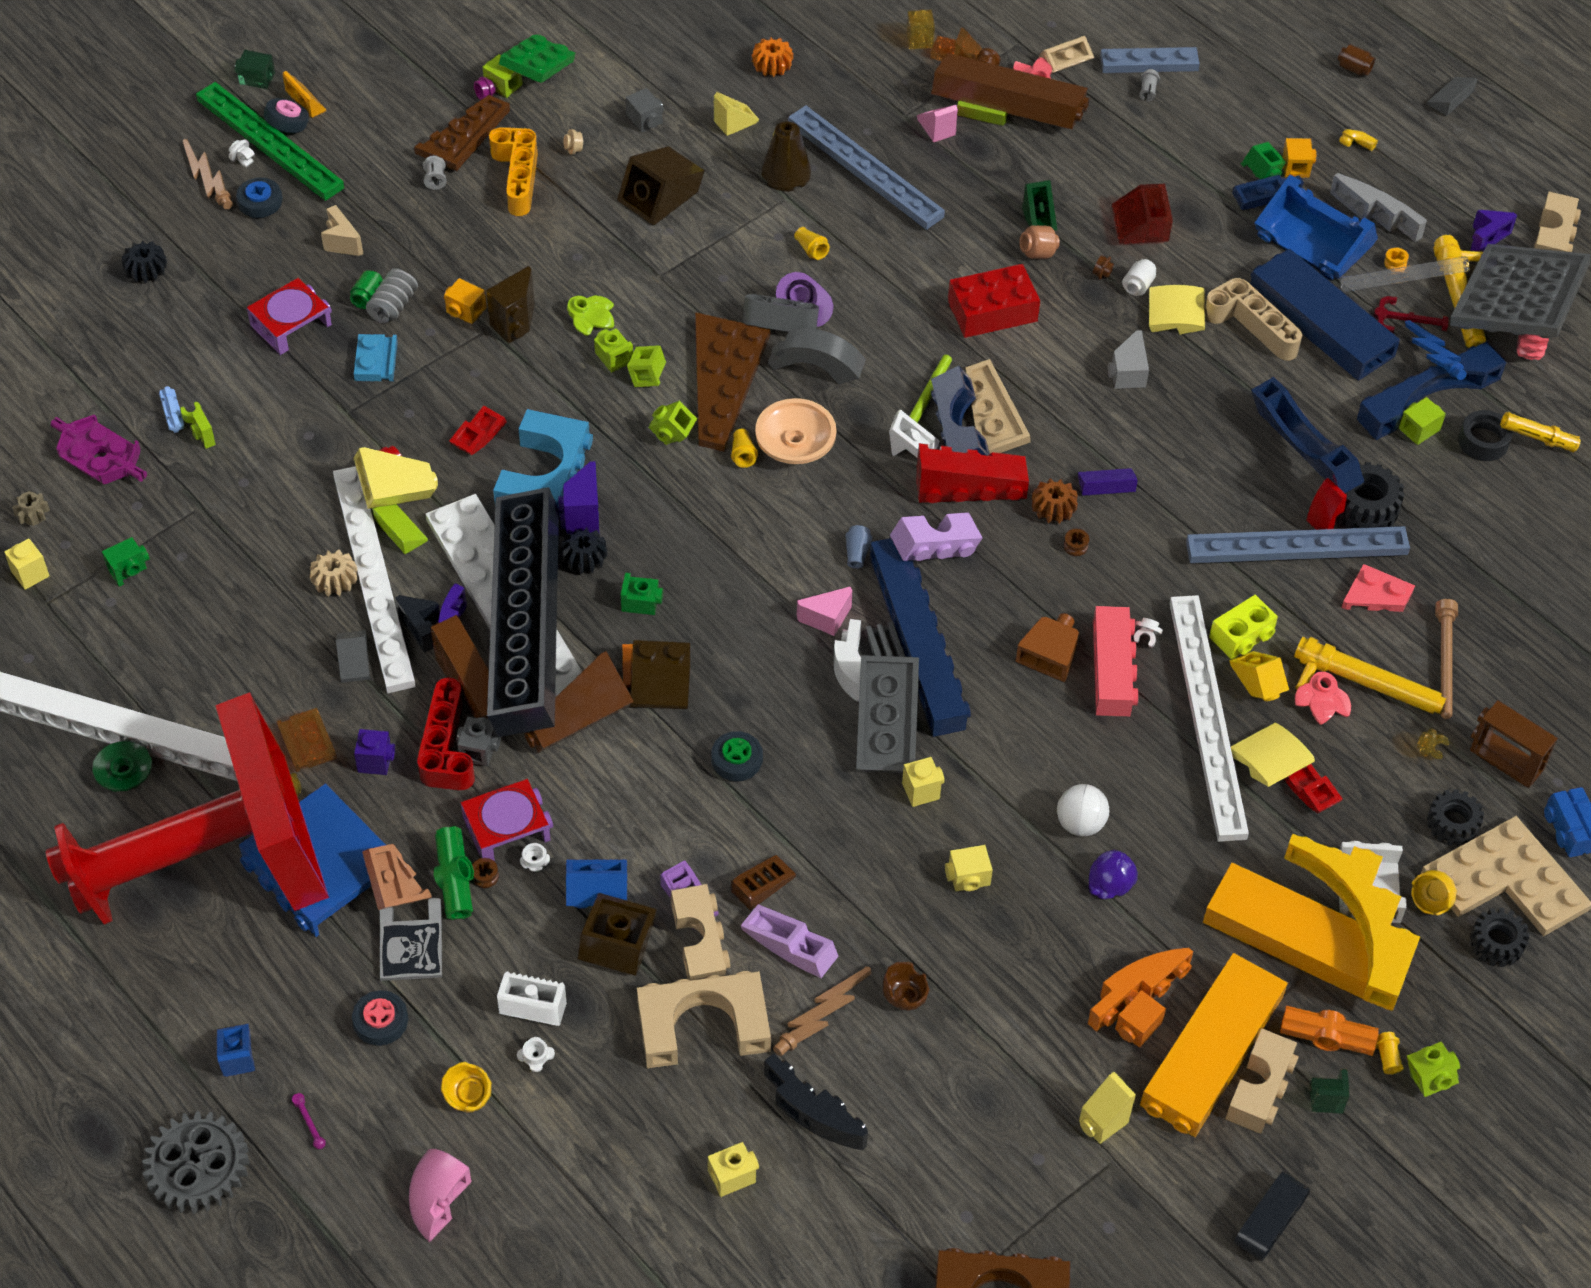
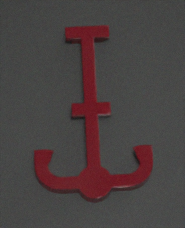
M1383 297L1380 300L1379 307L1374 312V317L1378 319V322L1393 334L1395 327L1387 326L1383 323V320L1386 318L1442 326V331L1447 332L1448 317L1443 316L1441 319L1414 315L1413 312L1407 314L1388 311L1385 308V304L1389 303L1395 306L1397 297Z

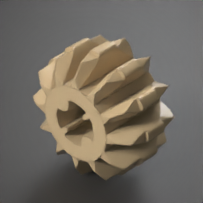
M327 549L325 556L317 554L316 561L311 562L310 580L315 585L318 593L325 591L328 597L332 593H336L340 597L343 590L350 592L351 585L356 584L357 565L352 561L349 553L343 555L338 550L336 553L331 554Z

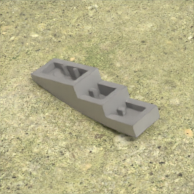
M1339 173L1334 175L1330 194L1361 219L1364 217L1368 220L1373 218L1389 232L1398 228L1414 242L1422 238L1427 220L1387 193L1366 183Z

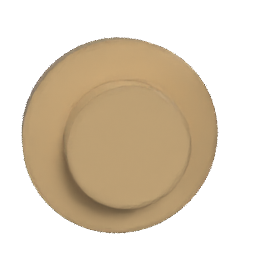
M570 129L568 134L564 136V148L568 149L569 154L574 155L576 152H581L583 148L582 133L576 132L575 129Z

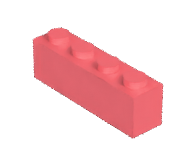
M1095 607L1093 644L1096 715L1130 717L1132 706H1137L1138 688H1133V682L1137 680V665H1132V659L1136 657V642H1131V636H1134L1135 619H1130V607Z

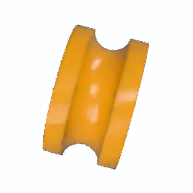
M1391 248L1386 252L1385 267L1393 272H1401L1407 267L1409 255L1401 248Z

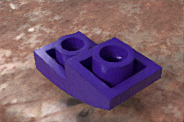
M455 583L450 589L441 608L439 623L455 615L459 618L464 613L467 607L464 587Z

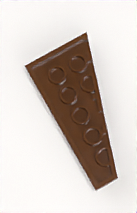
M695 312L699 446L725 452L768 343L770 329Z

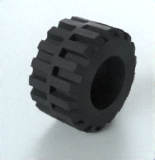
M1365 462L1364 465L1359 463L1364 482L1345 493L1347 495L1344 512L1336 516V519H1338L1337 523L1340 526L1345 525L1346 529L1393 527L1404 499V486L1402 483H1399L1400 478L1397 475H1392L1393 471L1389 468H1382L1383 465L1377 464L1375 466L1371 465V462ZM1361 497H1367L1374 501L1365 500Z

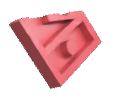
M1363 564L1343 601L1342 608L1351 610V606H1367V610L1370 611L1385 609L1403 612L1413 594L1415 585Z

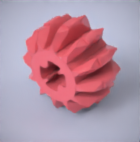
M1529 334L1519 335L1516 348L1518 356L1525 357L1528 360H1540L1545 354L1549 338H1541L1538 335Z

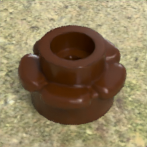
M1101 255L1095 264L1092 274L1098 276L1099 280L1103 276L1108 278L1114 267V264L1111 263L1112 258Z

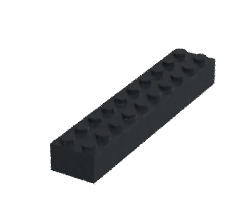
M549 487L496 497L487 717L498 737L555 727L559 508Z

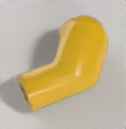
M1352 129L1344 130L1342 132L1343 135L1339 138L1340 143L1347 147L1351 146L1354 141L1371 151L1378 143V140L1372 136Z

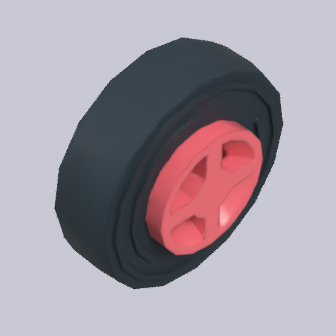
M383 990L369 992L361 997L354 1006L352 1013L353 1028L359 1038L370 1045L377 1046L391 1044L399 1039L405 1032L409 1019L406 1005L402 999L390 991Z

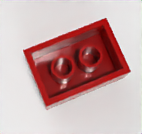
M1023 264L949 280L948 303L964 338L1038 322L1040 298Z

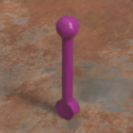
M301 1093L293 1095V1105L299 1108L314 1138L313 1146L316 1149L324 1148L326 1141L323 1137L319 1136L304 1105V1095Z

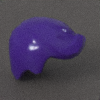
M1105 851L1096 858L1091 866L1089 875L1090 893L1101 899H1110L1115 895L1123 896L1137 882L1138 872L1136 865L1129 856L1121 851Z

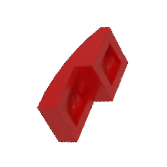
M483 405L470 423L464 421L449 441L452 445L472 456L496 436L507 423L506 419Z
M1329 478L1324 480L1318 489L1307 515L1306 521L1316 530L1334 529L1336 516L1344 512L1347 495Z
M1312 764L1284 778L1295 794L1317 814L1341 802L1343 799L1328 777L1324 776L1321 778Z

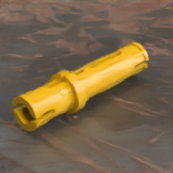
M1506 412L1503 415L1500 423L1503 429L1540 440L1546 446L1560 447L1573 453L1577 451L1581 441L1579 436L1563 432L1557 426H1545L1510 412Z

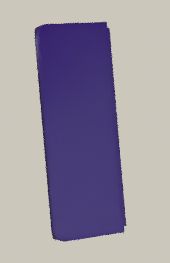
M1131 468L1078 472L1082 496L1136 492L1137 477Z

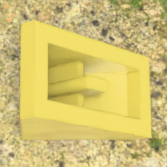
M719 92L715 93L714 122L726 136L754 125L759 121V118L746 104Z

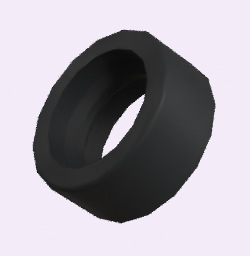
M1478 410L1465 417L1458 436L1459 445L1464 453L1480 461H1494L1505 455L1511 442L1513 431L1501 428L1500 423L1503 416L1490 410ZM1477 428H1485L1497 434L1501 441L1485 443L1476 439L1470 431Z

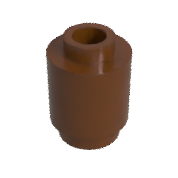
M1349 44L1347 48L1343 47L1337 60L1340 61V67L1360 76L1362 74L1368 76L1373 69L1376 58L1371 56L1370 52Z

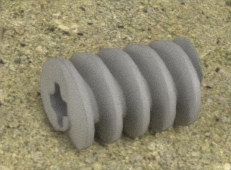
M394 268L390 270L372 295L371 300L368 301L366 305L368 314L375 321L383 324L388 323L389 320H396L399 313L403 311L404 306L407 305L409 299L413 296V292L417 290V281L401 269Z

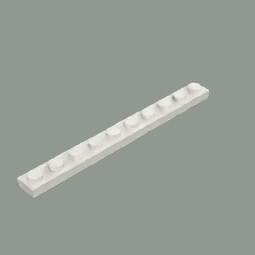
M356 466L333 471L387 693L414 688L415 680L371 508H367Z
M1199 595L1171 597L1170 609L1218 842L1247 840L1249 832Z

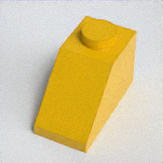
M1252 651L1229 660L1230 666L1251 696L1263 699V701H1272L1279 698L1280 693L1289 690L1280 657Z

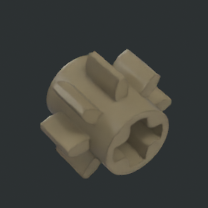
M28 491L20 497H16L18 505H14L12 508L15 516H18L20 524L26 523L35 526L46 520L44 512H48L50 509L48 502L44 501L42 493L37 495Z

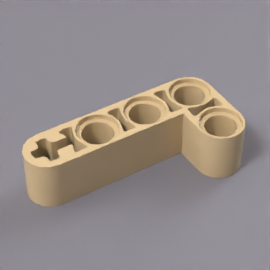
M1234 278L1208 293L1205 305V319L1207 321L1220 324L1234 316L1278 358L1293 360L1297 357L1302 332L1247 281Z

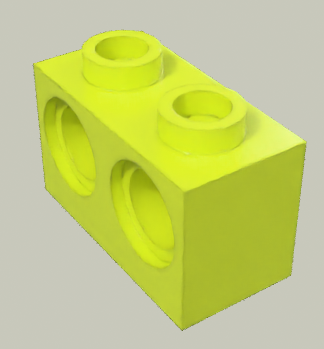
M1254 595L1215 619L1212 623L1209 638L1232 660L1240 654H1247L1260 641L1265 642L1269 640L1275 633L1278 616L1262 600Z

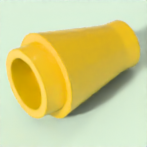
M800 227L795 232V239L800 243L809 258L820 260L828 254L830 246L824 236L814 233L805 227Z
M738 429L733 434L731 458L737 466L747 468L755 463L758 451L749 436V432L746 429Z

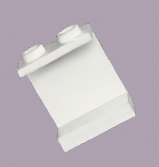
M1342 842L1340 850L1348 855H1351L1353 847L1356 846L1361 849H1369L1375 854L1383 856L1373 886L1386 888L1400 896L1398 862L1403 851L1402 846L1389 843ZM1339 897L1340 913L1356 920L1344 901ZM1401 897L1392 923H1401L1406 910V897Z

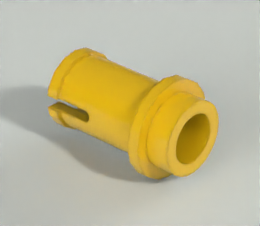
M1393 1032L1379 1034L1375 1046L1380 1051L1383 1072L1385 1074H1396L1403 1070L1398 1050L1400 1040L1398 1037H1395Z

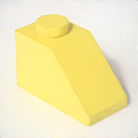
M1115 1072L1107 1077L1081 1110L1079 1122L1082 1130L1089 1137H1094L1099 1144L1128 1124L1136 1095Z

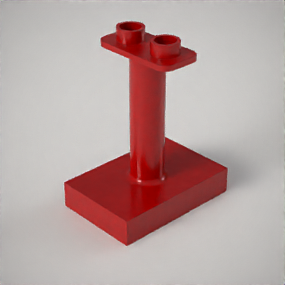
M250 692L215 705L240 790L87 849L79 846L64 823L55 825L58 845L46 849L47 861L55 880L59 884L68 881L70 895L79 913L82 914L93 909L104 925L110 923L113 919L107 898L112 887L252 833L254 834L258 851L294 911L329 898L285 755Z

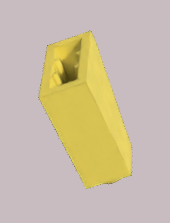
M365 447L359 448L354 456V462L368 509L428 499L437 489V476L435 472L431 471L429 463Z

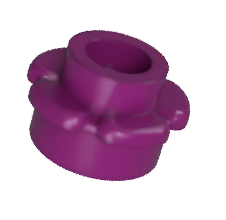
M480 77L478 81L474 82V90L480 100L488 95L493 96V93H495V86L492 80Z

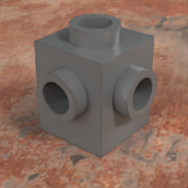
M468 716L464 727H460L458 730L456 742L458 744V751L468 754L473 764L488 766L493 751L497 752L499 749L501 737L497 736L489 719Z

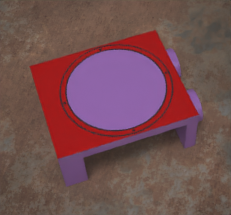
M299 278L247 307L250 325L280 355L289 350L286 336L307 323L319 318L327 327L332 325L330 317L332 310L325 299L321 300L316 295L314 289L309 284L306 285Z
M528 779L461 802L463 819L480 858H490L495 861L493 848L539 831L545 842L550 841L549 829L553 828L550 814L548 811H542L540 805L543 803L539 790L537 788L532 789Z

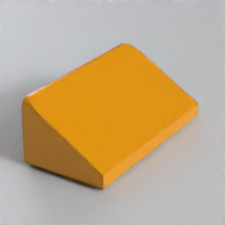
M287 71L283 72L285 91L296 103L302 105L307 110L309 117L313 118L326 111V108L300 81Z

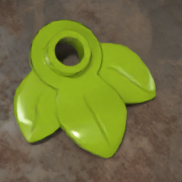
M596 295L589 298L574 296L568 301L567 310L569 316L573 319L574 327L583 335L589 336L593 327L603 329L614 328V319L610 313L614 304L609 299Z

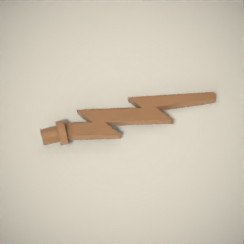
M184 139L183 144L195 180L201 172L207 197L210 198L215 190L216 202L222 205L224 209H230L233 206L231 195L225 189L220 170L213 178L205 151L198 161L188 140Z
M865 967L816 997L815 1003L822 1004L787 1023L788 1027L797 1029L790 1033L785 1032L779 1037L780 1041L773 1047L775 1053L778 1056H782L788 1050L793 1051L797 1047V1043L827 1027L828 1021L818 1020L855 999L854 995L843 994L871 974V968Z

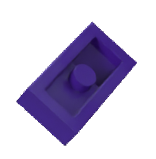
M1478 210L1473 223V228L1476 231L1472 236L1473 242L1470 251L1484 252L1487 244H1496L1511 234L1517 215L1513 212Z

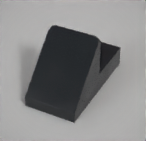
M402 595L395 597L398 616L425 653L433 649L431 623L439 620V604L431 600Z

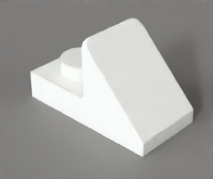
M902 410L897 411L889 430L893 456L907 449L914 456L918 457L919 443L928 444L929 449H937L940 441Z

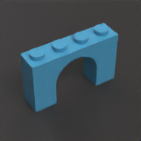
M527 409L519 427L520 446L549 452L557 456L562 462L554 471L541 476H529L501 470L493 490L494 501H496V497L549 487L559 508L558 496H564L563 484L573 477L578 470L583 468L585 462L584 453L586 449L590 450L593 434L589 433V422Z

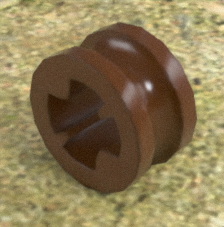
M1081 529L1069 530L1065 535L1064 541L1066 553L1072 556L1084 555L1088 550L1090 540L1087 532Z
M480 858L472 864L474 869L472 880L479 888H490L497 883L499 874L494 860ZM484 869L490 870V875L486 873V877L480 876L479 871L484 873Z

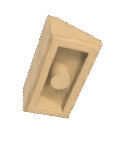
M1082 36L1044 50L1039 54V58L1043 57L1052 67V73L1091 60L1094 58V55L1086 37Z

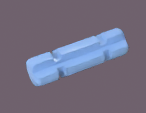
M166 386L159 392L168 429L178 433L179 430L184 429V422L175 390Z

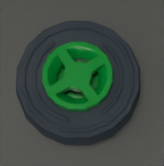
M742 731L723 734L715 741L711 750V763L716 773L722 778L730 781H745L759 772L763 763V749L759 741L751 734Z

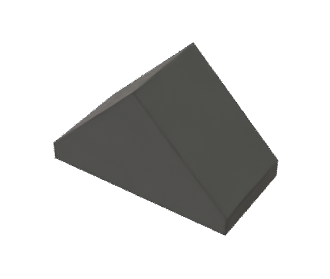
M366 630L337 633L336 646L341 683L370 680Z

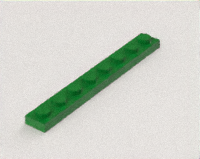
M214 82L196 93L198 102L323 200H328L344 189L343 180L276 128L268 124L218 83Z

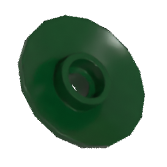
M118 741L107 745L97 754L93 761L92 772L96 782L104 789L114 792L128 791L138 787L147 779L151 772L152 759L148 750L139 743Z

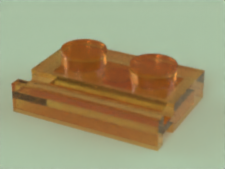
M317 708L289 717L290 720L281 722V720L277 721L278 729L296 772H299L300 768L306 766L311 768L337 759L336 752Z

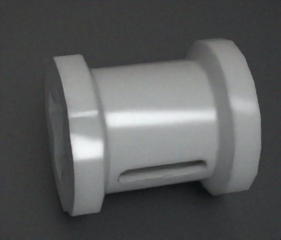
M430 156L423 162V169L426 172L424 184L429 189L437 190L446 185V176L443 174L446 166L443 158Z

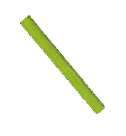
M949 355L942 356L909 416L917 423L932 398L931 391L934 389L931 379L947 371L952 362V358Z

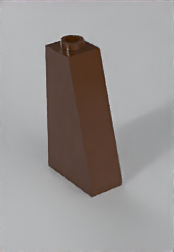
M455 615L431 627L435 659L447 678L451 677L459 681L463 701L475 718L483 717L488 719L489 670L461 621Z
M607 651L601 653L555 697V727L524 733L525 739L532 749L535 748L540 753L618 713L634 702Z

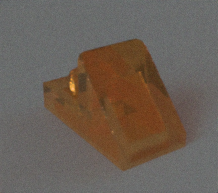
M961 27L956 40L937 36L931 50L930 59L943 61L947 53L975 60L982 48Z

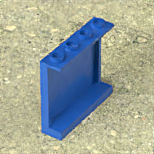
M327 784L318 788L299 803L329 898L294 911L258 851L254 835L239 844L242 855L240 862L249 873L254 871L263 889L267 892L272 890L277 896L276 900L281 908L286 912L290 910L295 915L294 918L303 931L309 930L315 937L319 936L317 925L371 887L362 852L370 848L386 845Z

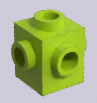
M677 401L667 406L661 405L652 415L654 418L648 428L660 441L668 445L676 441H683L688 436L697 418L680 401Z
M1442 1042L1424 1047L1415 1053L1407 1055L1410 1076L1424 1097L1449 1089L1451 1086L1459 1083L1457 1070L1460 1069V1063L1453 1051L1448 1052Z

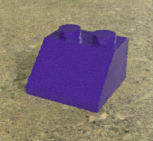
M593 461L585 465L564 483V496H558L560 529L566 530L568 534H573L575 528L579 531H584L586 527L590 533L598 530L600 534L596 462Z

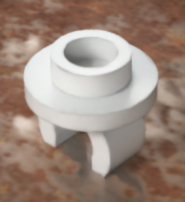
M237 140L229 148V159L232 161L238 160L241 165L248 167L253 163L251 157L255 153L248 148L249 142L247 140Z
M1143 618L1142 622L1136 621L1135 627L1139 628V630L1134 635V642L1138 643L1140 637L1146 634L1150 637L1148 646L1152 648L1156 643L1155 634L1161 635L1163 631L1158 627L1159 622L1148 618Z

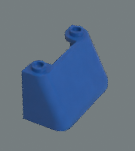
M1289 175L1255 221V227L1259 231L1257 235L1265 242L1269 243L1272 241L1286 250L1290 248L1304 261L1320 269V273L1330 280L1333 278L1340 279L1376 242L1378 237L1375 224L1364 217L1360 223L1359 218L1355 216L1351 219L1315 198L1311 190L1305 191L1299 187L1301 181Z

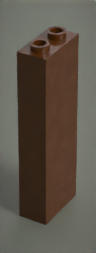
M947 53L936 69L931 92L934 95L1068 129H1073L1077 121L1081 122L1083 113L1087 111L1090 98L1086 97L1088 89L1086 87Z

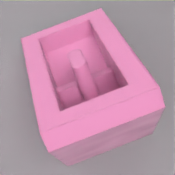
M956 105L942 107L919 114L917 119L932 141L937 142L955 136L958 109Z
M851 587L797 600L798 621L835 636L852 606Z

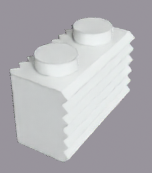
M509 971L504 973L497 995L499 1014L556 1026L560 1025L567 1004L563 982L560 984L557 981L552 983L551 980L546 982L545 978L540 980L539 977L536 979L533 976L528 978L527 975L522 977L521 974L516 975L515 972L510 974Z

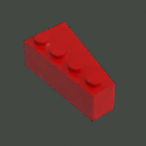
M919 443L916 469L919 503L1027 499L1029 478L1026 457L991 452L986 456L978 453V450L967 449L966 453L954 452L952 447L941 446L940 450L929 449L928 444Z

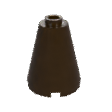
M785 121L779 123L774 129L762 165V178L767 181V185L770 188L790 192L794 191V187L801 185L802 188L809 182L811 166L798 125Z

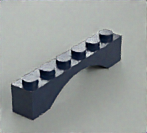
M1487 342L1478 346H1472L1466 352L1458 355L1461 357L1460 363L1467 373L1463 380L1451 377L1447 370L1439 365L1431 366L1416 376L1408 377L1398 385L1387 387L1383 392L1373 397H1366L1360 403L1357 420L1375 440H1378L1398 429L1404 411L1412 403L1429 394L1447 389L1470 388L1480 390L1501 380L1506 361Z
M1275 377L1270 378L1251 390L1258 413L1325 480L1329 478L1344 493L1364 482L1358 459L1344 445L1334 444L1325 438L1310 423L1288 390Z

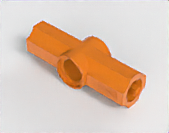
M1290 1006L1285 1008L1280 1029L1282 1034L1313 1041L1317 1048L1324 1051H1336L1342 1048L1373 1056L1379 1032L1376 1027L1347 1021L1341 1013L1333 1010H1323L1315 1013Z

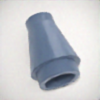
M851 526L845 534L847 565L851 568L859 569L864 566V560L873 539L870 535L871 531L867 527Z

